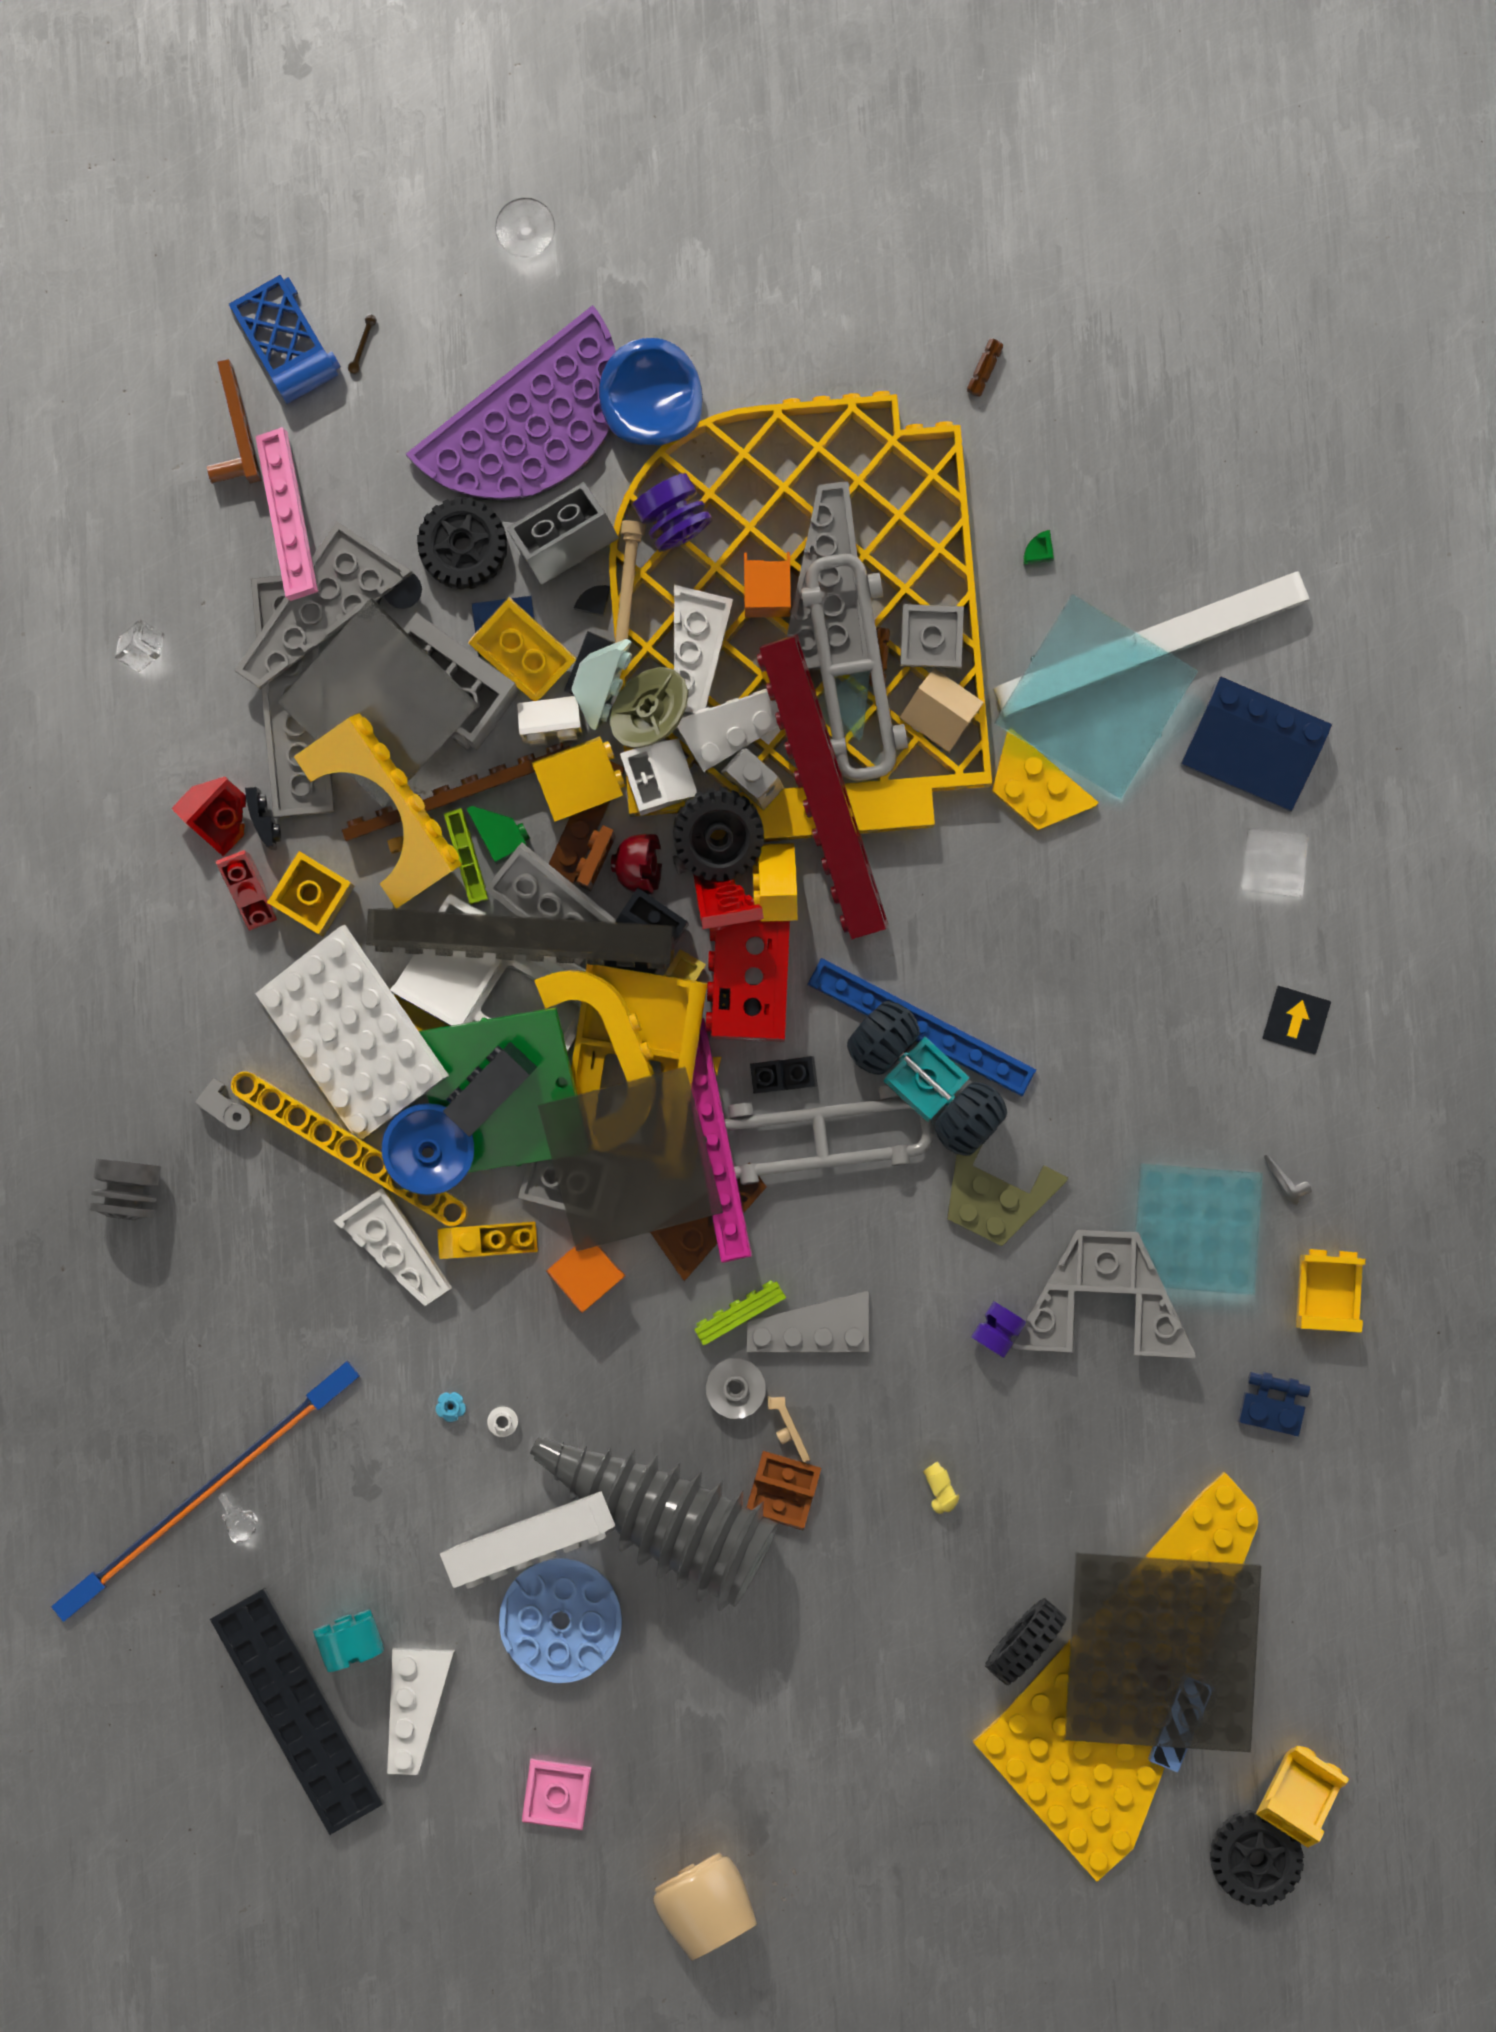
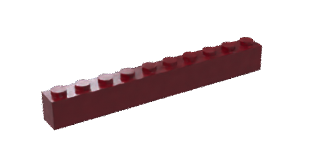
M798 634L764 644L759 647L760 653L757 654L758 664L762 672H767L770 681L766 683L767 692L770 700H776L779 712L775 713L777 724L780 730L785 729L788 741L785 742V749L789 759H794L797 770L794 771V777L798 788H804L807 798L803 800L804 809L808 818L813 817L816 826L815 829H812L813 837L817 847L822 846L825 857L821 858L825 874H831L834 886L831 887L835 904L840 903L843 915H840V922L844 933L849 932L852 940L886 930L889 923Z

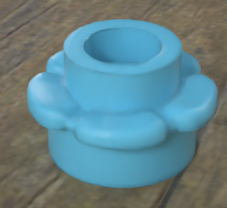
M446 1392L439 1396L438 1404L436 1405V1413L439 1417H443L447 1422H454L458 1420L459 1416L464 1415L466 1405L463 1403V1397L459 1393L452 1392L449 1394ZM449 1404L453 1405L452 1410L448 1409Z

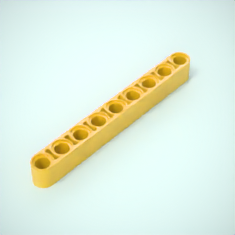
M247 1071L237 1073L233 1077L231 1089L238 1098L443 1224L459 1226L467 1220L468 1208L466 1204L447 1191L436 1194L435 1201L427 1206L421 1202L419 1194L405 1189L400 1190L395 1186L394 1180L388 1174L384 1162L383 1169L379 1173H372L368 1168L369 1160L372 1157L378 1156L383 1161L380 1150L354 1136L351 1132L268 1081ZM250 1077L254 1082V1088L250 1093L243 1094L240 1090V1083L244 1078ZM271 1093H276L280 1098L279 1106L274 1110H269L265 1104L266 1097ZM297 1109H302L306 1115L305 1122L300 1126H295L291 1121V1115ZM322 1125H328L332 1131L330 1139L325 1142L320 1141L317 1137V1130ZM349 1140L354 1141L358 1148L355 1156L351 1158L346 1157L343 1153V1145ZM451 1204H456L461 1209V1217L455 1222L450 1221L446 1216V1209Z

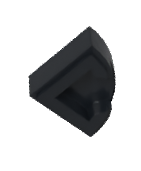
M598 585L587 589L577 599L574 610L603 617L611 589L610 586Z

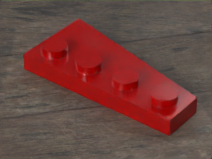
M693 874L702 929L721 930L727 927V925L764 919L762 907L759 904L755 905L754 899L750 895H745L744 888L741 885H736L735 879L729 880V877H725L724 881H717L716 878H712L709 881L705 880L702 875L698 877Z

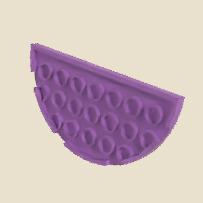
M594 305L589 307L408 451L406 456L426 476L443 487L456 493L485 500H514L534 496L562 484L575 475L595 455L610 430L600 406L599 385L605 365L616 350L611 334Z

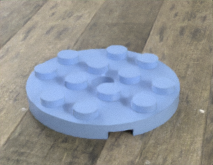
M569 1558L548 1559L524 1570L508 1588L499 1614L501 1639L507 1653L529 1675L552 1683L578 1681L598 1670L613 1654L622 1629L620 1601L609 1580L591 1565ZM560 1611L566 1613L570 1620L569 1625L564 1629L556 1628L552 1623L553 1615Z

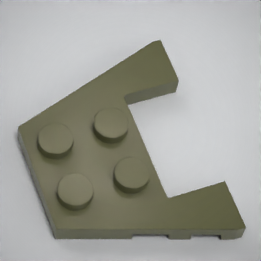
M981 1145L969 1156L956 1154L947 1219L1003 1246L1067 1182L1068 1177L1043 1165L1030 1193H1027L973 1166L982 1147Z

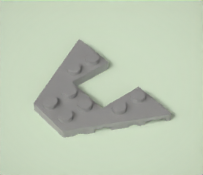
M1076 1230L1035 1306L1027 1317V1323L1011 1349L1073 1352L1075 1291L1136 1294L1134 1355L1196 1358V1353L1139 1232Z

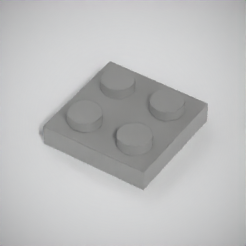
M903 604L900 666L961 669L964 606Z

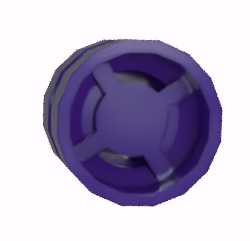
M993 1301L985 1313L986 1322L978 1324L971 1338L1005 1358L1013 1345L1012 1336H1019L1027 1322Z

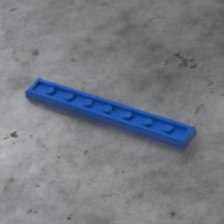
M823 958L820 959L807 984L865 1016H868L880 1004L886 1001L904 1006L916 1018L920 1029V1034L915 1042L919 1043L926 1037L950 1060L1023 1097L1036 1072V1069Z

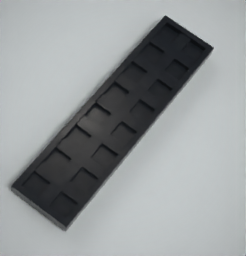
M266 1588L259 1590L210 1619L212 1625L328 1834L331 1835L382 1806L385 1803Z

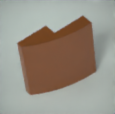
M763 1451L746 1507L753 1510L764 1501L763 1516L778 1524L803 1531L822 1468Z

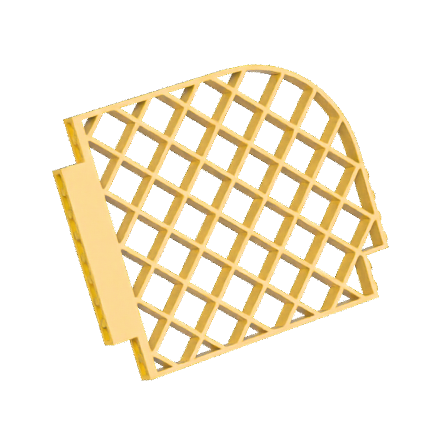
M877 391L872 393V396L860 397L858 393H849L843 395L842 399L831 400L830 396H817L812 398V401L801 402L798 398H789L783 400L782 404L732 409L699 421L698 426L690 434L679 440L662 445L647 460L634 477L616 515L613 528L619 539L610 544L609 575L615 639L620 601L617 562L622 566L624 564V554L619 551L622 521L626 520L630 507L638 498L636 496L642 485L661 463L676 475L681 473L688 475L697 493L702 496L699 501H703L705 505L704 510L709 504H712L743 530L716 563L690 541L680 545L709 570L693 589L704 592L711 582L718 577L744 599V586L723 568L750 537L778 561H787V553L761 533L758 527L783 498H786L811 519L813 507L794 492L792 488L819 458L846 482L848 481L851 485L849 487L850 499L857 492H860L891 518L865 550L856 543L857 557L874 573H880V578L898 592L875 619L876 628L884 623L904 598L913 605H930L916 594L912 588L938 558L965 580L966 595L956 606H964V608L967 606L970 638L963 633L962 646L972 654L973 668L959 685L965 689L974 679L975 696L984 702L971 721L978 727L979 743L958 766L925 739L923 734L917 732L901 720L889 708L891 723L894 726L900 724L905 726L906 736L911 739L908 748L903 749L897 756L893 769L887 775L876 778L878 781L844 783L860 834L933 828L935 820L932 792L986 788L992 785L961 425H953L951 421L936 423L935 427L923 428V424H910L905 426V429L900 430L897 394L890 395V391ZM891 408L893 436L861 410ZM844 412L818 443L786 417ZM769 418L744 449L718 428L738 421ZM851 419L884 445L859 476L826 450L828 445ZM777 425L782 427L810 451L785 482H782L751 456ZM705 432L736 457L710 489L669 456L683 444ZM953 439V447L933 470L900 443ZM891 452L925 479L899 510L865 483ZM953 460L955 461L957 490L940 477ZM744 464L776 490L774 495L750 523L717 496ZM931 485L959 507L960 520L940 544L906 517L908 512ZM897 525L931 552L929 557L906 584L872 557L874 552ZM960 532L963 563L946 550ZM807 537L790 556V571L798 577L801 565L797 562L804 555ZM657 549L641 569L637 565L635 566L633 593L643 583L674 609V596L649 576L671 550L659 552ZM745 610L725 632L721 651L726 652L755 677L754 681L738 699L753 695L762 684L766 686V683L770 682L766 671L762 672L759 667L729 643L750 618L745 617ZM674 612L648 642H645L629 628L628 639L641 650L628 664L625 670L622 669L620 679L623 680L620 691L648 656L661 667L674 669V665L655 650L658 644L674 627ZM765 617L787 635L789 624L781 617ZM889 640L887 643L889 645L888 653L900 662L901 649ZM904 667L887 686V699L910 672L914 673L922 681L930 673L923 667ZM849 674L834 677L835 679L841 680L870 705V708L844 737L847 755L863 768L875 766L850 745V742L877 712L875 696ZM823 681L815 689L818 699L824 693ZM709 695L707 706L712 708L720 705ZM826 724L830 739H832L831 728ZM785 729L780 730L769 745L761 738L752 742L762 751L758 756L760 761L764 763L768 758H771L795 779L794 771L797 768L775 751L787 737ZM671 733L665 739L672 740L678 739V737ZM679 739L684 755L688 757L686 761L689 770L694 764L699 766L689 747ZM917 745L952 773V775L889 780L890 776ZM624 746V752L635 749ZM980 753L982 772L963 773ZM711 767L705 771L723 788H726L728 792L734 790L740 796L744 795L755 806L763 824L764 842L814 838L812 829H815L816 826L813 817L808 818L804 809L803 800L807 799L804 788H784L765 810H762L716 769ZM626 774L630 817H638L641 815ZM685 801L642 816L678 813L680 807L685 806ZM715 830L710 837L719 840L726 835V832L724 830Z

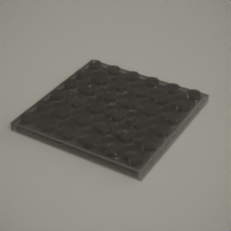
M1075 1552L1064 1739L1251 1753L1261 1565Z

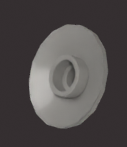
M741 1358L726 1359L718 1363L709 1373L705 1384L706 1397L711 1407L721 1416L730 1419H741L755 1413L762 1405L766 1394V1383L760 1369L752 1362ZM734 1382H738L742 1386V1390L738 1394L730 1391V1385Z

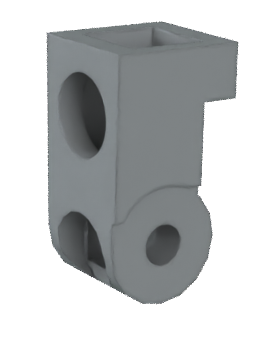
M212 1078L195 1103L232 1130L247 1129L253 1121L251 1109L246 1105L236 1104L221 1093L226 1085L217 1078Z

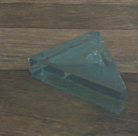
M870 671L853 673L836 687L841 720L858 742L863 738Z

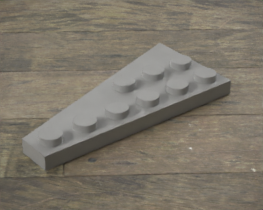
M848 481L818 485L791 612L787 637L798 634L809 670L821 668L810 606L804 607L801 589L807 588L806 573L809 566L815 560L837 554H851L857 557ZM840 566L822 570L819 573L818 582L832 665L868 659L853 569L849 566Z
M337 521L312 557L318 592L293 601H289L284 597L234 671L262 689L412 575L413 572Z

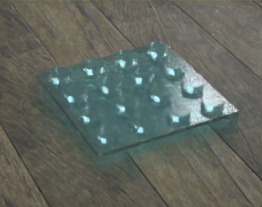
M1140 1164L1135 1232H1139L1165 1288L1255 1295L1263 1173Z

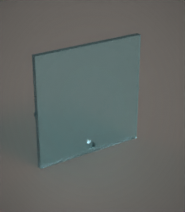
M1071 594L1035 655L1031 656L1029 666L994 723L1121 799L1157 738L1162 736V730L1198 670L1074 594Z

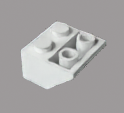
M575 696L517 703L519 734L523 743H529L530 747L548 745V740L559 739L560 743L578 741L577 737L583 736L580 706Z
M679 738L657 742L652 746L635 748L620 753L641 816L686 801L689 798H695L697 790Z

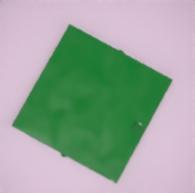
M557 1007L492 1019L481 1018L480 1021L419 1031L449 1075L427 1092L430 1104L447 1107L450 1103L446 1098L458 1086L464 1090L470 1082L466 1078L478 1066L484 1069L490 1063L486 1057L498 1045L504 1049L511 1041L537 1066L531 1075L472 1134L474 1157L468 1173L513 1165L520 1167L526 1163L590 1153L591 1150Z

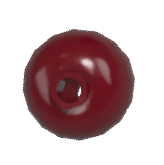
M638 834L624 839L619 845L617 853L611 857V871L616 872L620 884L632 893L639 888L647 894H654L653 890H658L662 863H657L655 849H661V844L656 834Z

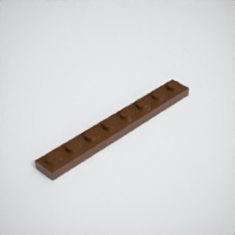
M561 742L545 748L547 754L535 758L534 753L518 758V765L507 768L504 763L488 769L490 775L479 779L478 775L474 774L460 780L462 785L450 789L449 784L431 790L433 796L423 799L424 809L428 812L534 773L535 770L532 762L568 749L570 746L564 747ZM392 805L375 811L377 816L375 818L365 821L364 816H360L347 821L348 827L342 829L345 841L353 840L401 822L398 809L393 810Z

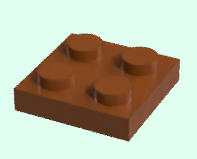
M602 825L600 831L594 830L587 845L591 851L587 859L581 858L575 871L580 887L589 891L592 890L616 838L613 829Z

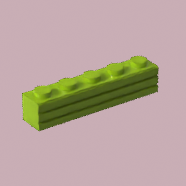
M460 808L446 812L444 817L453 847L456 849L459 861L462 864L459 869L470 905L489 901L464 811Z
M770 1280L762 1285V1290L756 1292L754 1289L747 1293L745 1300L740 1302L737 1299L729 1304L730 1308L726 1311L720 1309L712 1314L714 1318L708 1321L704 1318L696 1323L697 1327L694 1330L702 1344H708L785 1299L786 1296L778 1282L775 1281L773 1283Z

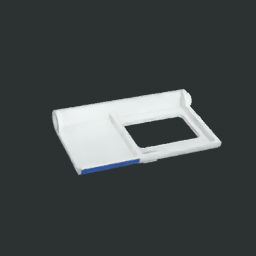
M449 894L437 913L435 923L390 991L452 1026L480 1021L481 1018L491 1019L482 1014L481 1008L507 968H512L532 980L558 971L580 970L586 972V970L458 897ZM569 1000L579 1007V1011L564 1034L567 1053L576 1039L581 1001Z

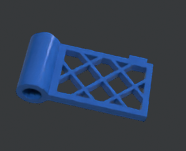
M278 275L229 303V306L285 403L288 405L339 376L336 370L341 366L332 351L329 353L325 352L293 297L298 292L290 278L287 277L283 280L282 276ZM280 286L284 292L281 304L266 301L268 292ZM287 301L290 302L292 307L286 306ZM248 303L259 305L255 319L243 317L239 308ZM264 306L279 310L275 324L260 321ZM284 311L297 314L298 320L295 329L280 326ZM247 323L253 325L251 330L248 327ZM302 325L304 326L307 332L301 331ZM258 326L273 329L269 344L256 341L255 336ZM278 331L293 334L289 349L274 345ZM298 336L310 338L315 347L306 352L296 351L295 346ZM261 348L267 349L266 355L263 353ZM272 351L287 354L285 364L273 370L269 363Z

